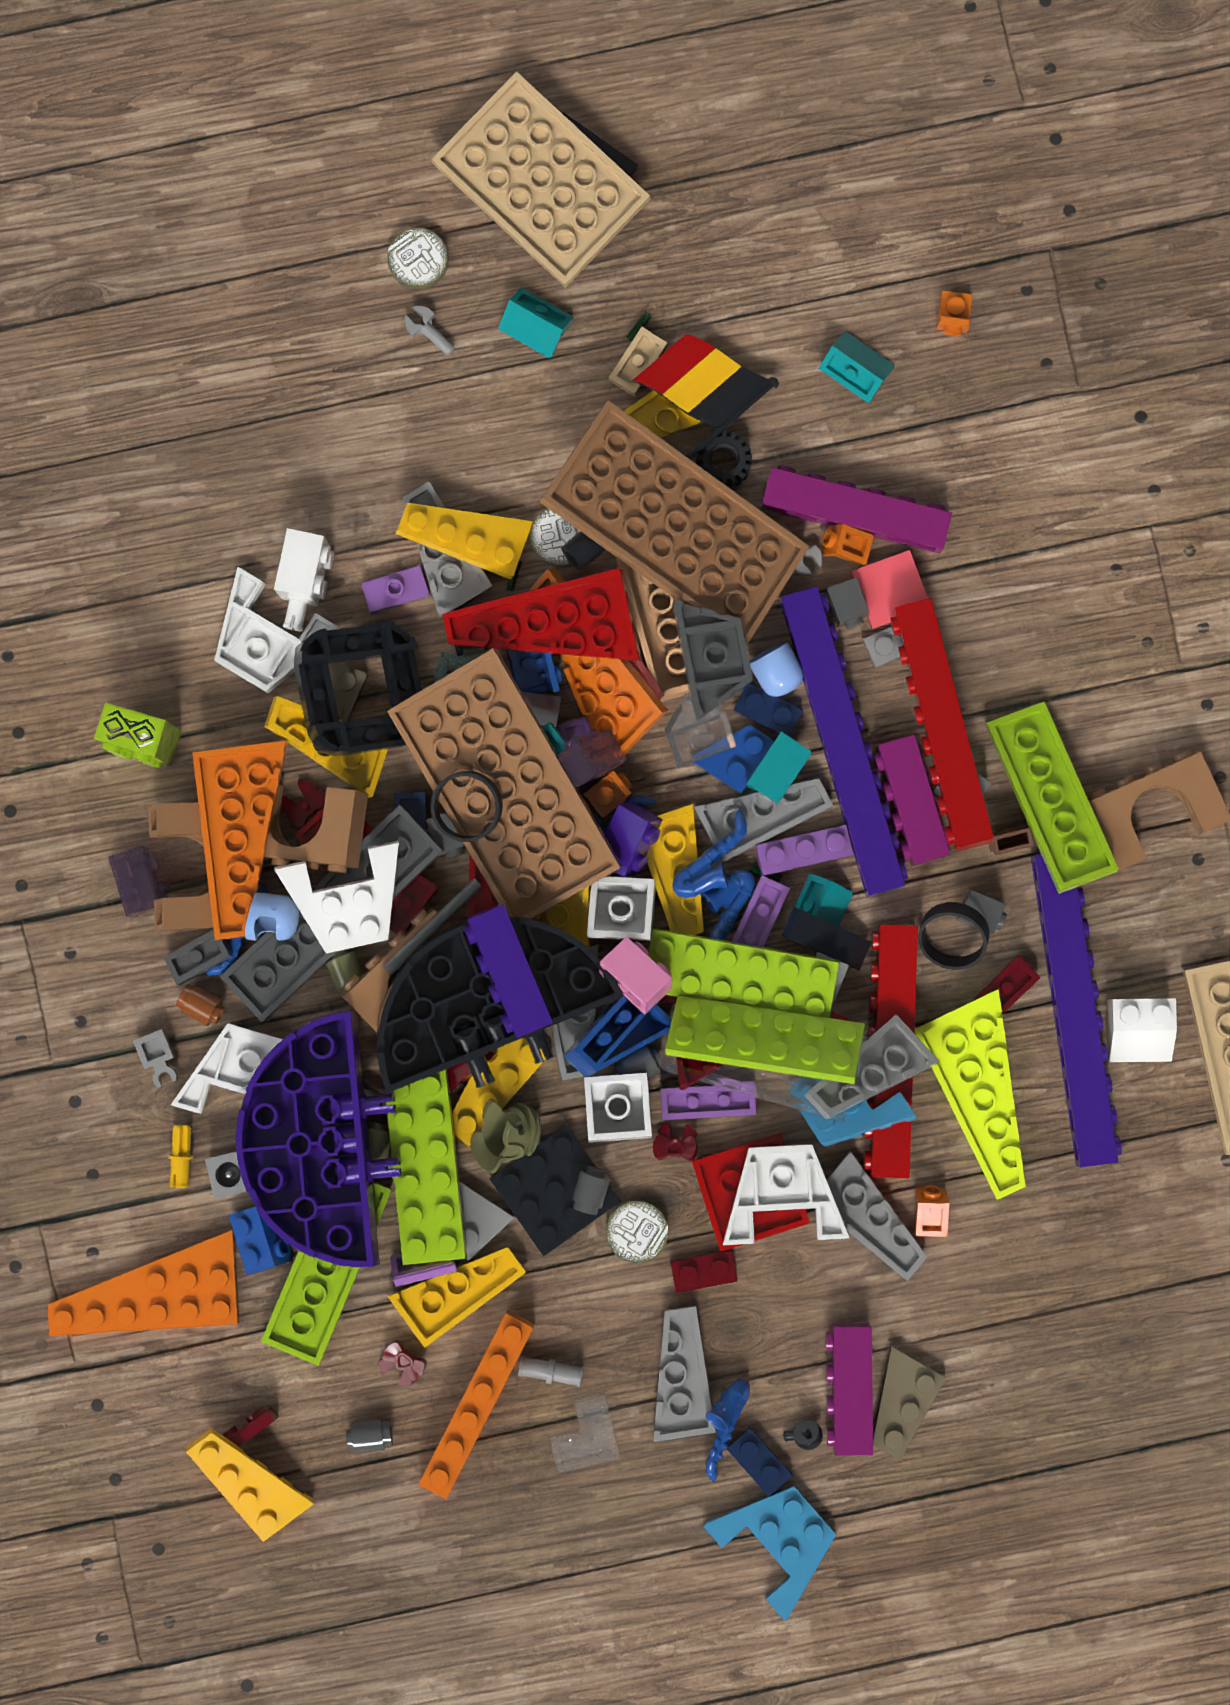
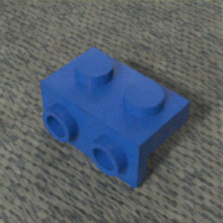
M506 650L512 676L521 691L540 693L548 690L553 693L559 691L558 682L562 681L561 673L557 663L553 664L551 654Z
M256 1206L229 1214L246 1275L270 1269L293 1260L290 1244L279 1237L267 1225L256 1210Z

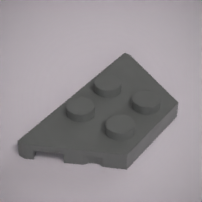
M674 600L672 605L694 720L699 721L753 680L742 622L740 618L734 616L720 615L711 609L704 607L700 609L684 604V601Z

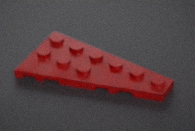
M621 568L442 614L448 644L453 646L489 649L496 647V649L642 661L624 574Z

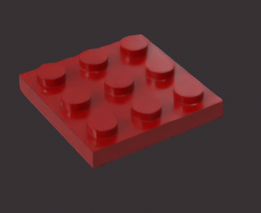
M782 1133L692 1161L720 1252L744 1245H723L748 1148L785 1146ZM806 1209L753 1212L754 1241L810 1224Z

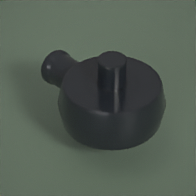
M804 1420L796 1425L794 1431H784L783 1437L786 1442L795 1441L796 1445L804 1450H813L821 1444L823 1432L818 1423L812 1420Z

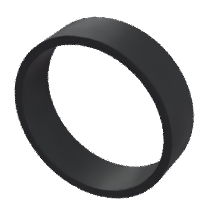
M461 771L448 776L436 787L431 799V814L438 829L447 837L460 842L475 841L489 834L500 821L503 810L502 797L495 783L487 776L475 771ZM468 776L480 780L490 789L494 797L496 806L495 816L490 827L482 834L476 836L457 834L446 826L440 816L438 808L439 795L446 783L455 777Z
M946 902L932 907L924 915L918 933V943L922 953L932 963L946 969L961 970L974 966L983 958L987 949L990 932L985 918L976 909L963 903ZM952 915L962 917L978 928L983 938V945L979 950L970 955L950 956L938 951L930 944L925 935L924 927L931 920L940 916Z

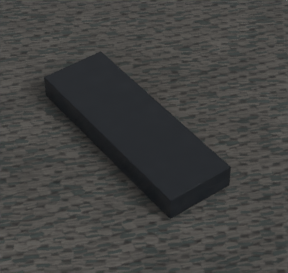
M793 907L781 935L815 952L848 964L850 968L860 971L871 945L870 941L796 907Z

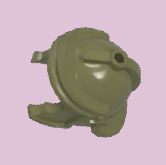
M489 1099L482 1114L484 1119L482 1129L472 1135L470 1144L476 1161L487 1172L493 1174L498 1170L501 1163H508L525 1155L531 1156L540 1140L541 1120L538 1113L531 1107L522 1103H516L506 1110H501L502 1107L493 1099Z

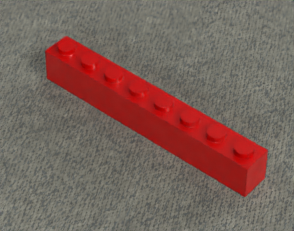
M932 598L896 606L895 616L890 617L894 636L900 634L903 646L898 647L901 664H907L910 676L905 677L909 695L915 694L918 706L913 707L917 725L923 724L926 735L921 736L925 755L931 754L933 766L928 767L933 785L938 784L941 796H937L936 800L940 815L946 814L949 826L944 827L948 845L954 844L956 852L993 843L994 836Z
M878 925L877 931H872L871 949L877 950L876 963L871 962L870 981H876L875 994H870L869 1012L875 1013L874 1025H869L868 1039L895 1015L913 1033L915 1032L918 926ZM913 1077L867 1099L872 1109L874 1110L899 1092L903 1094L912 1108ZM903 1121L892 1124V1127L866 1132L865 1138H870V1151H864V1170H869V1176L910 1179L911 1121Z

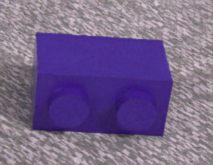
M634 802L618 804L605 833L606 839L622 865L615 872L623 877L636 875L645 868L648 861L647 853L660 835L659 827L663 820Z

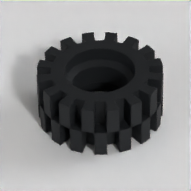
M724 430L697 453L696 464L732 489V486H739L742 480H745L748 476L752 463L751 448L749 445H746V440L743 437L739 438L736 432L732 431V434L727 433V430ZM720 449L730 450L736 458L735 466L729 471L717 470L712 464V456L716 451Z

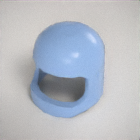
M788 642L768 648L749 660L750 668L759 684L770 696L779 697L786 695L796 689L803 680L802 667Z
M256 892L246 922L245 938L257 941L258 936L263 932L276 933L278 941L291 938L296 932L299 923V909L293 899L285 895Z

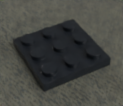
M567 1124L539 1143L531 1156L525 1155L515 1160L490 1178L492 1184L543 1257L621 1202L609 1185L603 1207L598 1209L597 1215L583 1213L573 1208L574 1201L572 1197L580 1170H587L588 1166L596 1167V1165Z

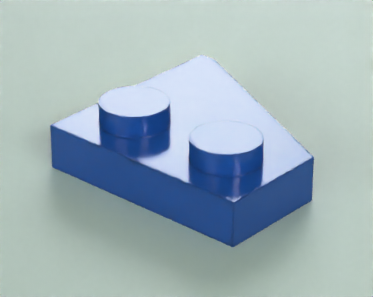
M748 725L694 756L691 762L741 794L775 741Z

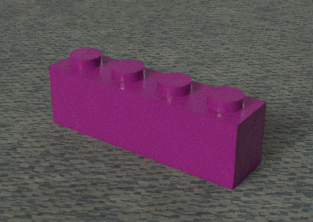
M915 734L878 745L876 747L877 753L873 754L874 763L878 772L883 771L886 783L882 784V789L886 801H892L895 813H891V819L895 831H901L904 842L900 843V850L904 861L909 860L912 867L950 855Z
M831 1324V1332H826V1351H832V1364H826V1382L832 1383V1395L826 1397L827 1415H832V1427H827V1447H833L835 1456L873 1455L872 1327L870 1324Z

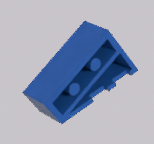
M623 995V997L612 1001L563 1056L584 1077L590 1076L667 1034L670 1030L672 1019L656 1004L644 1015Z

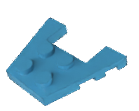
M802 1076L789 1092L790 1097L823 1146L862 1136V1133L872 1130L892 1127V1124L903 1121L909 1122L918 1118L901 1092L874 1110L868 1101L865 1100L827 1120L805 1097L806 1093L822 1079Z
M794 1484L774 1492L769 1497L768 1495L762 1497L756 1502L736 1508L723 1516L710 1519L703 1524V1527L721 1548L729 1543L745 1527H748L789 1574L784 1581L765 1597L784 1621L789 1618L836 1536L834 1530Z

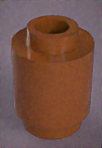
M187 984L176 1002V1006L181 1008L182 1013L206 1026H209L211 1022L217 1024L225 1010V1007L221 1006L222 998L198 985L193 987Z

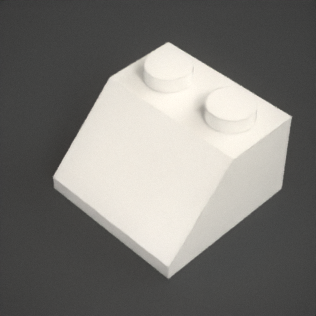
M606 876L593 883L590 892L587 937L623 940L627 936L630 940L650 941L654 921L655 879Z
M1176 998L1106 1000L1108 1062L1172 1061L1177 1033Z
M647 1073L584 1077L589 1143L647 1139L652 1137Z

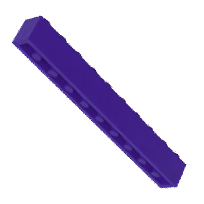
M813 587L782 596L780 599L781 608L795 656L803 670V683L844 823L847 826L851 847L866 897L905 886L904 879H908L907 870L903 861L898 862L895 850L899 849V843L895 831L889 832L886 820L890 819V813L886 801L880 802L877 791L882 789L877 771L872 772L868 760L873 759L869 742H863L860 730L864 729L860 712L854 713L851 701L855 700V694L851 682L845 683L842 671L847 670L842 652L837 653L834 641H837L838 637L834 624H828L825 612L829 611L825 593L819 594L818 587Z
M1034 855L1031 857L1075 1164L1077 1167H1089L1118 1163L1117 1155L1122 1154V1147L1119 1136H1114L1113 1124L1117 1123V1113L1115 1106L1110 1105L1108 1093L1112 1092L1113 1088L1111 1076L1109 1073L1105 1074L1104 1061H1108V1052L1105 1042L1101 1043L1099 1030H1103V1019L1101 1012H1096L1094 999L1099 998L1096 980H1091L1090 968H1094V958L1092 950L1087 949L1085 937H1089V924L1087 918L1082 919L1081 906L1085 905L1083 888L1076 887L1058 894L1042 855Z

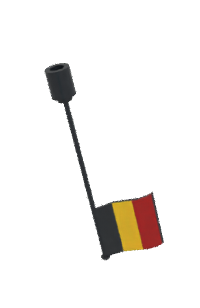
M685 334L632 380L634 383L657 392L687 415L716 428L685 455L689 459L693 458L770 389L779 386L777 378L771 377L767 379L740 366L710 343L689 334ZM581 531L561 547L564 556L579 571L584 570L606 550Z

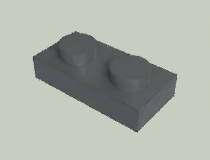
M213 929L163 958L176 985H182L234 955L226 939L215 940Z

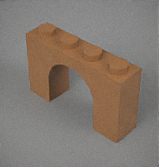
M1188 750L1173 757L1175 763L1164 768L1162 763L1145 769L1144 771L1147 776L1135 780L1132 775L1116 782L1118 787L1116 790L1107 793L1106 789L1103 788L1087 795L1119 868L1118 871L1147 858L1131 822L1133 804L1145 790L1159 788L1175 794L1184 804L1198 835L1230 821V813L1201 752L1192 755L1191 751Z
M279 784L264 858L272 859L271 865L277 866L290 864V861H306L307 869L318 870L319 864L328 865L327 871L346 873L347 867L359 868L368 794L357 790L327 787L323 819L319 831L308 843L293 847L285 840L280 829L279 820L284 786Z
M198 802L157 803L148 807L150 838L186 837L197 841L203 846ZM208 885L200 894L194 897H173L153 900L155 932L213 929Z
M432 908L427 912L424 909L418 912L411 919L410 922L413 926L407 932L399 931L387 943L390 948L382 956L376 953L365 964L368 969L360 977L355 974L342 986L345 991L341 996L376 1032L381 1006L388 990L390 975L383 966L437 914ZM446 922L432 937L450 928L448 923Z

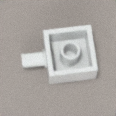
M287 528L274 590L280 598L289 601L283 627L292 630L294 628L295 631H302L307 605L318 607L319 599L324 600L326 596L328 582L324 581L326 569H331L334 551H331V546L322 535Z

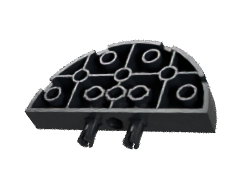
M509 916L553 1022L550 1025L517 1038L514 1036L513 1031L507 1033L500 1016L505 1014L501 1002L495 1004L488 989V986L493 984L489 973L482 974L476 960V956L481 955L476 943L470 945L463 927L468 925L467 921L456 924L438 933L418 948L402 965L386 992L379 1014L376 1035L378 1066L386 1093L463 1062L468 1063L476 1083V1088L483 1087L485 1083L481 1076L482 1072L488 1084L495 1081V1077H493L485 1058L487 1052L521 1038L527 1039L535 1064L544 1062L540 1048L545 1059L549 1060L554 1057V1054L551 1052L543 1032L546 1028L619 999L623 995L614 977L600 966L601 960L585 944L572 935L544 922L524 917Z

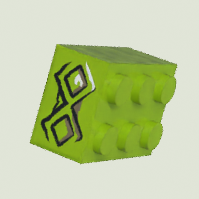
M105 702L94 739L102 743L101 749L107 750V752L128 760L134 758L145 765L161 769L162 764L171 766L181 730L164 719Z

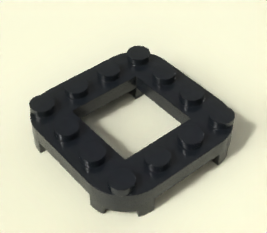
M383 621L376 625L326 630L324 628L314 632L296 646L294 670L306 730L315 750L319 753L344 756L406 746L390 716L350 722L339 721L328 666L330 663L381 657L391 708L422 691L414 650L418 648L417 642L414 637L410 638L402 628L396 626L395 622Z

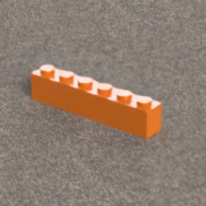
M509 1310L506 1311L418 1484L419 1486L447 1499L534 1328V1323Z

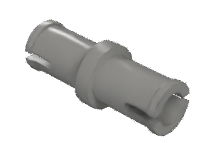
M522 1356L518 1376L546 1380V1384L559 1382L581 1387L584 1367L557 1363V1359L552 1358L549 1361Z

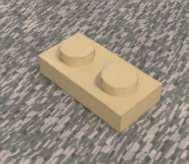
M641 327L609 376V381L635 397L642 385L634 383L632 380L663 354L668 343Z

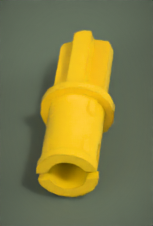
M174 1125L172 1154L168 1155V1159H171L169 1187L189 1188L190 1160L193 1159V1156L190 1155L191 1127L188 1125Z

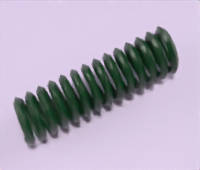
M645 311L644 315L639 318L640 320L631 328L630 332L626 335L628 339L633 341L640 328L645 327L644 325L651 318L648 312Z
M519 560L512 579H508L510 582H507L509 584H506L508 585L505 588L506 590H514L522 561Z
M752 865L750 872L753 871V873L755 872V874L757 873L760 876L759 866ZM775 873L765 877L779 883L783 876L780 877V875L778 876Z

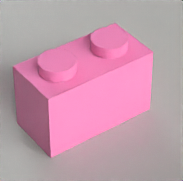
M626 936L600 961V966L614 977L621 993L645 1015L671 990L672 975L664 964L660 962L656 964L648 956V951L641 943L637 941L633 943Z

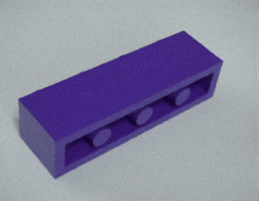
M497 904L466 917L468 925L463 927L470 945L476 943L481 955L476 956V960L482 974L489 973L493 984L489 985L488 989L494 1003L501 1002L505 1014L501 1015L500 1018L506 1032L510 1033L513 1031L514 1036L519 1038L552 1024L553 1022L504 904Z

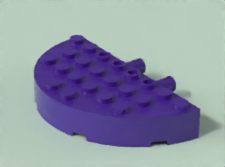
M347 1011L316 1019L297 1031L292 1032L279 1042L263 1059L247 1085L246 1094L241 1109H239L236 1127V1153L246 1191L249 1192L260 1216L279 1237L308 1256L316 1257L332 1264L348 1267H375L380 1264L372 1182L374 1178L401 1177L402 1168H388V1166L401 1165L399 1156L372 1160L369 1151L366 1118L372 1114H393L396 1112V1105H382L384 1102H394V1093L367 1097L364 1094L357 1012Z

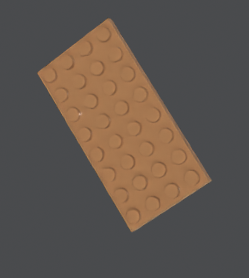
M609 400L603 405L539 501L676 600L684 601V604L700 609L704 607L714 610L720 615L727 614L740 618L746 645L810 547Z
M496 647L387 711L433 791L445 778L461 771L479 772L490 778L499 789L503 810L497 826L481 839L463 843L498 903L504 904L508 916L532 919L622 867ZM468 776L455 777L446 783L439 795V802L458 834L476 836L484 833L492 824L496 810L495 800L490 789L480 780Z

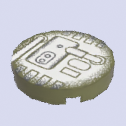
M423 227L409 228L400 232L392 240L387 252L388 267L393 278L407 288L423 290L432 287L444 277L447 270L448 250L443 239L434 231Z
M547 508L534 519L530 529V542L535 554L545 563L554 567H568L572 564L564 556L561 547L580 530Z
M643 1200L629 1201L619 1205L610 1215L606 1226L607 1241L611 1250L620 1259L630 1263H645L656 1258L664 1249L668 1239V1224L663 1213L654 1204Z

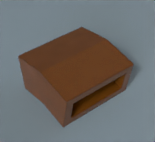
M1026 823L992 831L994 840L993 843L988 844L990 852H993L995 855L1034 846L1030 827ZM1022 834L1023 840L1000 846L997 844L998 839Z

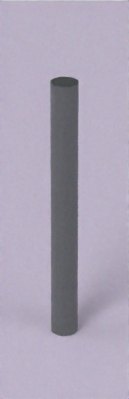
M473 878L383 967L393 975L418 948L428 941L482 888L481 884Z

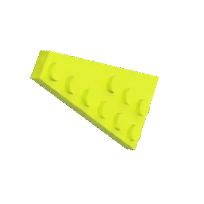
M999 989L915 1028V1034L939 1060L932 1069L998 1200L1026 1187L1000 993Z

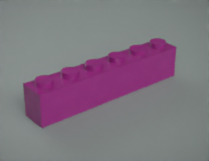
M780 465L777 469L771 467L761 506L763 510L826 526L845 524L872 534L874 538L938 554L944 548L952 512L946 511L945 506L935 503H928V506L916 504V500L908 496H898L897 499L885 496V491L875 488H868V491L856 489V485L848 481L840 480L837 484L825 481L826 477L815 473H808V476L796 474V470L788 466Z

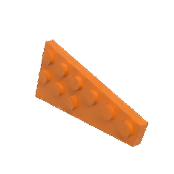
M555 567L549 568L530 588V591L566 581ZM561 655L566 666L563 670L582 715L587 716L593 733L590 735L594 745H599L604 757L601 760L605 771L609 770L660 720L668 709L629 660Z
M286 740L192 752L215 940L245 937V927L250 906L258 890L288 742Z
M233 1230L48 1304L49 1336L239 1324L235 1235Z

